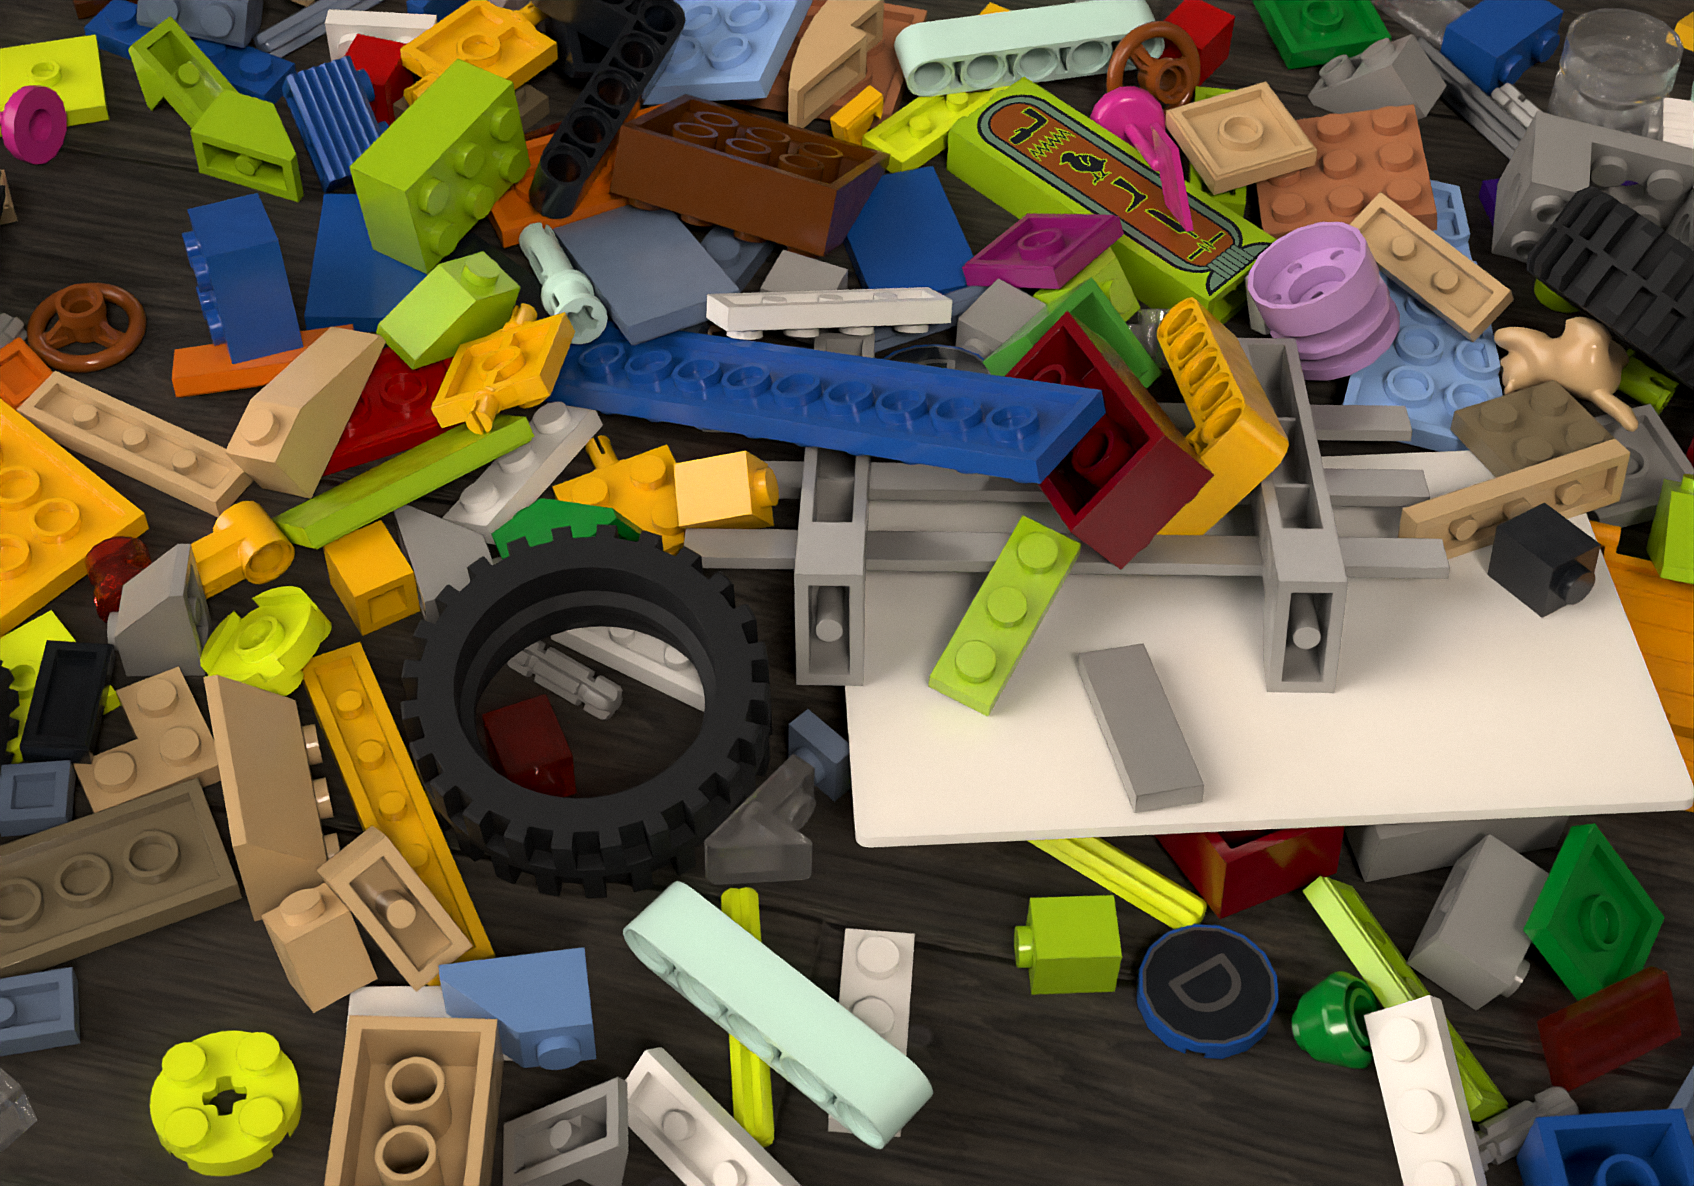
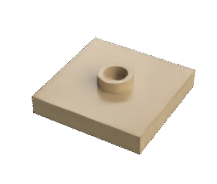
M1267 82L1166 110V128L1213 195L1314 166L1316 163L1317 149Z

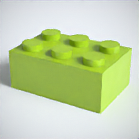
M457 59L349 167L374 250L428 274L444 256H448L453 252L462 237L480 219L485 218L489 214L493 205L514 183L519 182L531 165L513 82Z

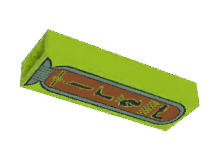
M1022 77L1005 90L996 92L987 103L970 115L959 118L949 129L946 170L1018 219H1021L1027 213L1119 216L1124 235L1110 247L1116 255L1135 297L1163 317L1180 301L1191 297L1195 298L1222 324L1226 323L1248 305L1244 277L1249 275V271L1258 256L1277 239L1184 180L1194 229L1186 232L1165 205L1159 171H1154L1136 148L1026 77Z

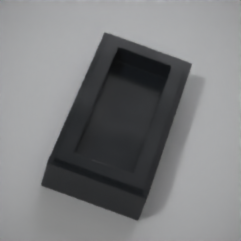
M46 641L20 742L23 760L44 762L71 760V763L92 764L116 661L113 644Z

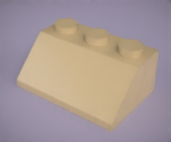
M220 675L203 677L232 847L253 919L258 921L262 920L261 915L279 907L282 901L292 893L303 889H313L326 883L316 870L341 851L337 833L323 834L321 820L332 818L334 815L326 777L315 780L312 778L310 765L323 763L315 724L301 725L296 700Z

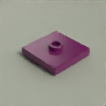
M1027 213L965 263L962 269L967 286H991L999 278L1018 288L1060 289L1124 235L1120 217L1102 214Z

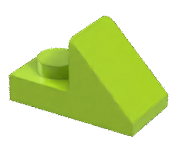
M171 16L133 43L128 49L149 109L153 111L167 100L191 128L194 127L223 89L239 93Z

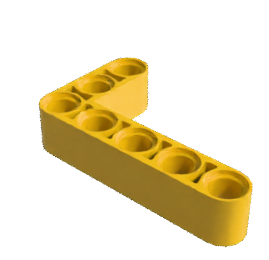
M1191 297L1180 301L1164 316L1157 329V339L1196 426L1185 439L1212 471L1214 476L1199 491L1197 496L1186 504L1156 535H1204L1274 471L1283 460L1289 446L1288 438L1237 337L1195 298Z

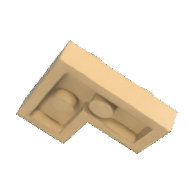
M179 666L116 690L121 708L136 740L93 756L92 764H73L93 814L195 778L199 779L202 788L221 781L214 739Z

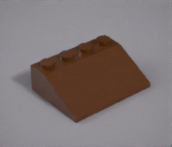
M684 94L621 125L610 192L628 197V203L636 208L651 211L665 208L681 213L680 218L686 223L703 227L717 224L733 229L734 236L741 240L754 243H763L770 240L786 245L787 251L818 259L842 244L888 167L891 154Z

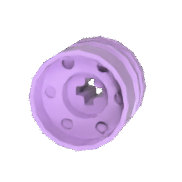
M1318 222L1297 228L1274 241L1258 256L1249 271L1247 289L1267 327L1270 329L1272 338H1296L1305 380L1329 381L1356 373L1374 363L1387 351L1399 332L1400 313L1390 297L1387 285L1379 275V267L1367 241L1356 227L1343 222Z

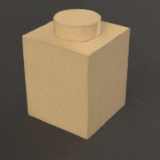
M326 883L313 889L309 888L294 892L286 897L279 907L261 915L289 983L313 1013L378 979L350 910Z

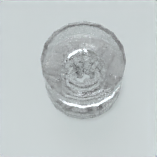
M1603 8L1581 14L1570 23L1559 63L1560 69L1555 78L1547 114L1642 136L1646 117L1648 114L1657 115L1662 98H1669V92L1673 88L1684 50L1679 35L1665 22L1646 13L1633 10Z

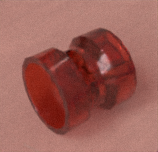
M124 536L105 539L94 545L86 555L85 565L90 583L95 587L93 593L98 617L105 623H108L110 612H119L123 585L152 564L147 545L139 539Z

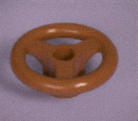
M1166 21L1148 22L1130 31L1118 44L1109 62L1106 78L1107 93L1118 87H1123V73L1126 63L1130 59L1139 71L1138 83L1140 88L1147 90L1158 101L1169 104L1163 109L1165 116L1166 110L1190 104L1194 98L1195 86L1199 85L1201 71L1199 53L1190 35L1178 25ZM1152 38L1168 39L1178 47L1182 57L1176 59L1169 57L1157 59L1151 57L1142 43Z
M98 282L74 284L51 294L36 307L27 324V340L30 348L46 365L71 373L95 372L116 365L134 352L146 332V313L139 300L123 288ZM105 301L118 305L126 312L129 320L126 333L120 332L108 324ZM57 313L59 317L58 322L50 331L45 332L49 320ZM76 341L80 343L97 342L107 347L105 350L87 355H71L56 350Z

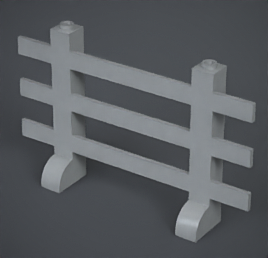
M819 333L815 337L814 350L875 358V334ZM1237 338L1289 442L1287 453L1281 463L1237 504L1250 505L1255 536L1155 535L1149 545L1139 551L1120 570L1074 534L1060 533L1082 544L1080 555L1070 573L1262 576L1265 589L1263 663L1267 692L1335 693L1348 588L1347 577L1449 578L1450 566L1442 539L1338 537L1332 506L1409 507L1430 500V493L1423 470L1323 468L1318 440L1411 441L1412 428L1406 406L1310 405L1296 338ZM1158 403L1184 437L1196 428L1186 403ZM702 430L703 432H724L718 430ZM812 446L805 447L804 462L764 461L776 476L779 499H801L798 530L686 528L684 546L702 556L703 568L795 569L796 685L863 686L866 570L990 572L1012 534L999 532L868 531L869 500L1050 501L1037 483H1018L1012 479L978 473L963 474L954 469L924 464L909 465L905 463L871 462V456L869 455L855 456L845 451Z

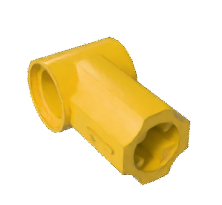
M242 501L226 509L216 520L213 533L191 544L206 600L244 579L253 584H265L275 580L288 569L295 554V549L291 542L261 505L254 501Z

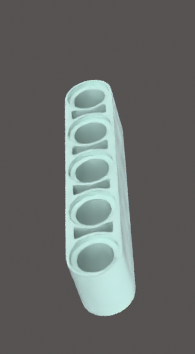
M1092 0L921 22L903 29L895 39L894 48L908 89L920 97H932L1011 86L1022 77L1037 83L1107 73L1111 57L1121 40L1134 28L1155 21L1145 0ZM1152 38L1142 43L1150 56L1157 59L1162 55L1165 48L1163 38ZM1128 59L1124 71L1137 69Z
M673 882L623 929V935L628 946L651 971L867 1145L876 1149H883L932 1097L933 1090L927 1077L907 1056L685 883Z

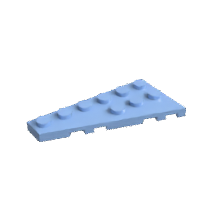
M1430 180L1437 211V230L1433 232L1472 261L1468 245L1470 231L1460 187ZM1379 270V275L1387 285L1390 297L1400 313L1399 332L1390 348L1374 363L1350 375L1343 405L1406 406L1412 428L1411 441L1397 442L1439 452L1469 451L1463 442L1450 430L1454 411L1503 396L1498 376L1501 365L1492 326L1490 324L1474 342H1471Z

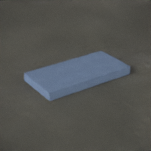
M629 204L552 229L573 269L586 275L593 286L594 296L599 298L606 308L608 315L631 345H637L708 321L709 319L706 318L707 294L741 293L736 284L671 210L662 208L651 211L636 208Z

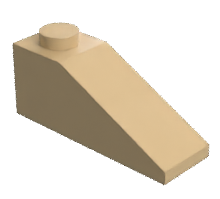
M331 326L251 398L225 453L262 489L311 499L386 341L381 335Z

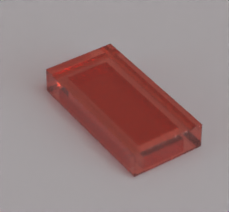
M1649 966L1537 1021L1551 1083L1553 1086L1563 1087L1567 1092L1682 1036L1668 973L1653 966Z

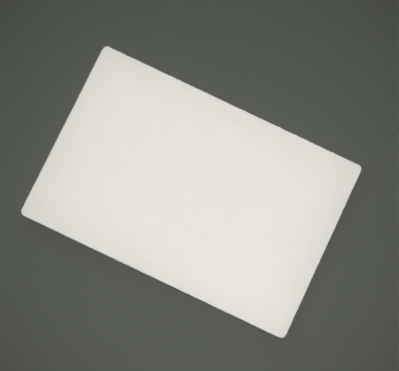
M1470 450L1321 457L1323 468L1423 470L1430 499L1496 478ZM869 500L868 531L1012 533L1022 515L1058 533H1071L1050 502ZM1250 505L1234 506L1204 535L1255 536ZM1332 506L1338 537L1398 538L1402 509L1406 507ZM1586 513L1568 519L1597 541ZM1493 544L1448 559L1450 566L1448 579L1347 577L1348 588L1335 693L1267 692L1263 663L1265 589L1262 576L1069 573L989 716H985L928 687L930 674L989 572L866 570L863 686H845L855 839L863 847L1680 811L1692 807L1694 802V785L1601 549L1594 572L1596 580L1590 593L1579 603L1574 605L1568 604L1543 618L1487 575ZM1144 643L1203 780L1204 793L1203 801L1199 803L1135 813L1078 672L1079 653Z

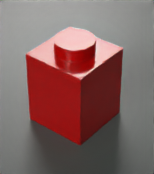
M1184 0L1163 21L1178 25L1193 39L1200 58L1201 71L1198 85L1200 86L1228 58L1235 16L1202 0ZM1163 38L1165 48L1158 59L1182 57L1178 47L1172 41Z
M357 33L344 56L351 57L356 71L365 69L375 93V101L370 102V106L377 123L386 121L390 127L395 121L393 104L404 96V90L414 84L413 72L402 66L400 48L405 46L406 43Z

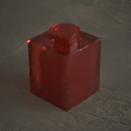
M546 694L482 714L487 753L497 773L517 785L541 794L566 797L576 793L573 755Z

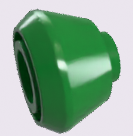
M1345 971L1332 973L1300 998L1297 1010L1292 1016L1294 1038L1299 1047L1308 1052L1318 1062L1352 1069L1366 1068L1372 1063L1374 1057L1364 1015L1381 1010L1378 1000L1368 984L1360 978Z

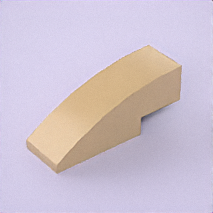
M828 0L815 15L800 40L792 63L789 81L788 124L800 128L806 127L866 77L867 52L882 41L884 0Z

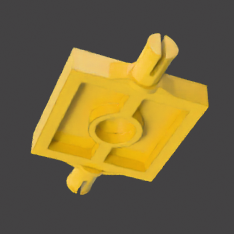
M487 0L468 1L400 48L402 66L422 78L404 90V97L407 103L411 106L457 59L512 81L516 90L558 60L557 42L537 31L534 27L550 16L536 8L532 2L520 10L512 11L497 7Z
M522 303L520 308L518 305L514 307L509 322L502 329L486 337L460 344L431 406V410L441 428L465 422L470 431L482 435L484 429L486 433L492 429L495 416L501 410L515 406L523 409L531 408L551 396L575 334V330L566 313L563 312L537 320L536 310L529 304Z
M598 436L600 450L594 437L591 438L585 445V450L596 470L552 486L555 500L613 508L642 530L661 535L664 552L677 556L684 546L686 530L679 527L673 465L676 461L668 445L666 444L619 461L608 437Z

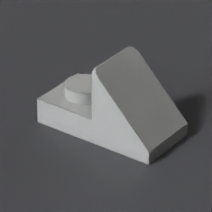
M616 1077L504 1123L503 1186H562L578 1179L593 1186H622L628 1156L627 1081Z

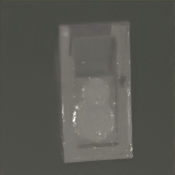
M792 754L704 841L705 878L715 885L804 880L812 875L813 845L798 830L809 820L816 805V800L814 799L815 768L796 754Z

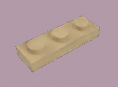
M1381 192L1350 224L1358 228L1367 241L1379 270L1471 342H1474L1514 300L1510 289Z

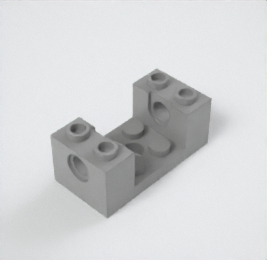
M1539 111L1536 112L1497 183L1491 253L1527 262L1529 253L1574 194L1589 186H1594L1603 193L1606 192L1619 202L1629 206L1694 251V149ZM1625 181H1634L1638 183L1632 186L1621 185Z

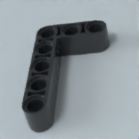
M531 0L533 5L540 11L609 49L542 152L528 194L529 201L534 209L543 216L552 219H563L571 216L576 211L618 145L621 125L635 118L666 69L686 22L685 12L674 0Z

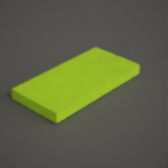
M496 414L492 429L488 433L484 429L482 435L473 433L468 429L466 423H463L272 518V520L291 543L317 550L532 441L531 438L535 436L525 416Z

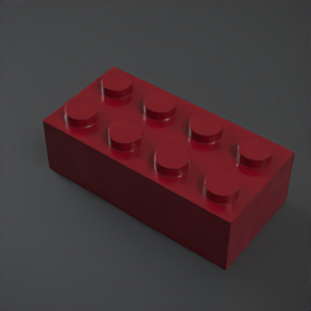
M1068 310L1005 375V377L1102 390L1106 413L1043 482L1038 485L1069 531L1120 570L1139 551L1146 548L1153 537L1186 504L1191 502L1214 476L1116 350Z

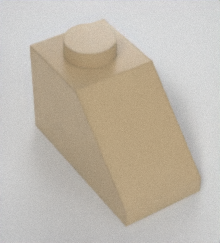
M374 826L368 828L316 870L331 890L347 906L358 924L416 992L439 974V965L453 963L473 946L388 837Z

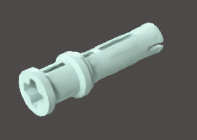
M539 222L528 225L520 233L519 245L528 258L539 282L542 284L540 296L543 307L550 316L563 312L566 313L575 330L571 344L582 345L592 342L606 328L608 320L606 308L599 298L594 296L593 286L586 275L578 270H573V266L559 245L552 228L546 224L543 229L542 223Z

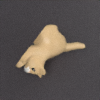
M1574 317L1566 320L1563 335L1558 338H1550L1546 333L1524 327H1507L1498 329L1495 332V343L1508 350L1507 356L1500 359L1501 368L1499 374L1505 387L1504 395L1555 380L1574 398L1592 402L1595 406L1613 417L1627 431L1634 432L1638 428V420L1632 408L1613 395L1619 388L1621 372L1628 365L1629 356L1622 346L1612 340V336L1604 325L1594 319Z

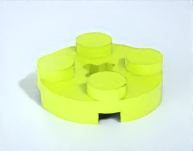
M282 586L262 592L252 598L259 606L258 608L249 612L242 619L233 611L216 627L208 638L200 657V666L206 671L208 676L220 675L284 697L298 688L304 677L301 669L313 657L321 642L328 637L332 624L301 588L294 586Z
M221 1031L205 1035L192 1042L176 1044L167 1051L162 1060V1071L152 1088L150 1112L158 1138L170 1155L172 1152L175 1157L186 1161L189 1169L200 1174L232 1176L251 1171L273 1157L271 1149L283 1140L287 1132L289 1137H291L298 1126L302 1113L303 1098L295 1067L292 1061L280 1049L278 1041L272 1035L265 1032ZM225 1090H235V1093L246 1094V1099L234 1102L232 1114L219 1115L216 1105H209L213 1097H216L218 1093Z

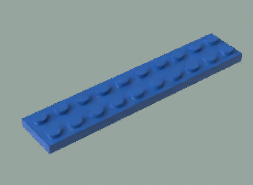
M608 320L604 331L592 342L582 345L570 344L551 396L543 401L549 403L563 402L567 406L597 410L603 414H622L646 418L651 422L664 421L694 426L699 430H718L742 434L753 439L767 438L795 443L801 447L815 446L845 451L855 456L869 455L899 460L909 465L924 464L954 469L963 474L978 473L1008 478L1018 483L1038 484L1043 482L1106 413L1102 390L679 330L637 345H631L614 321Z

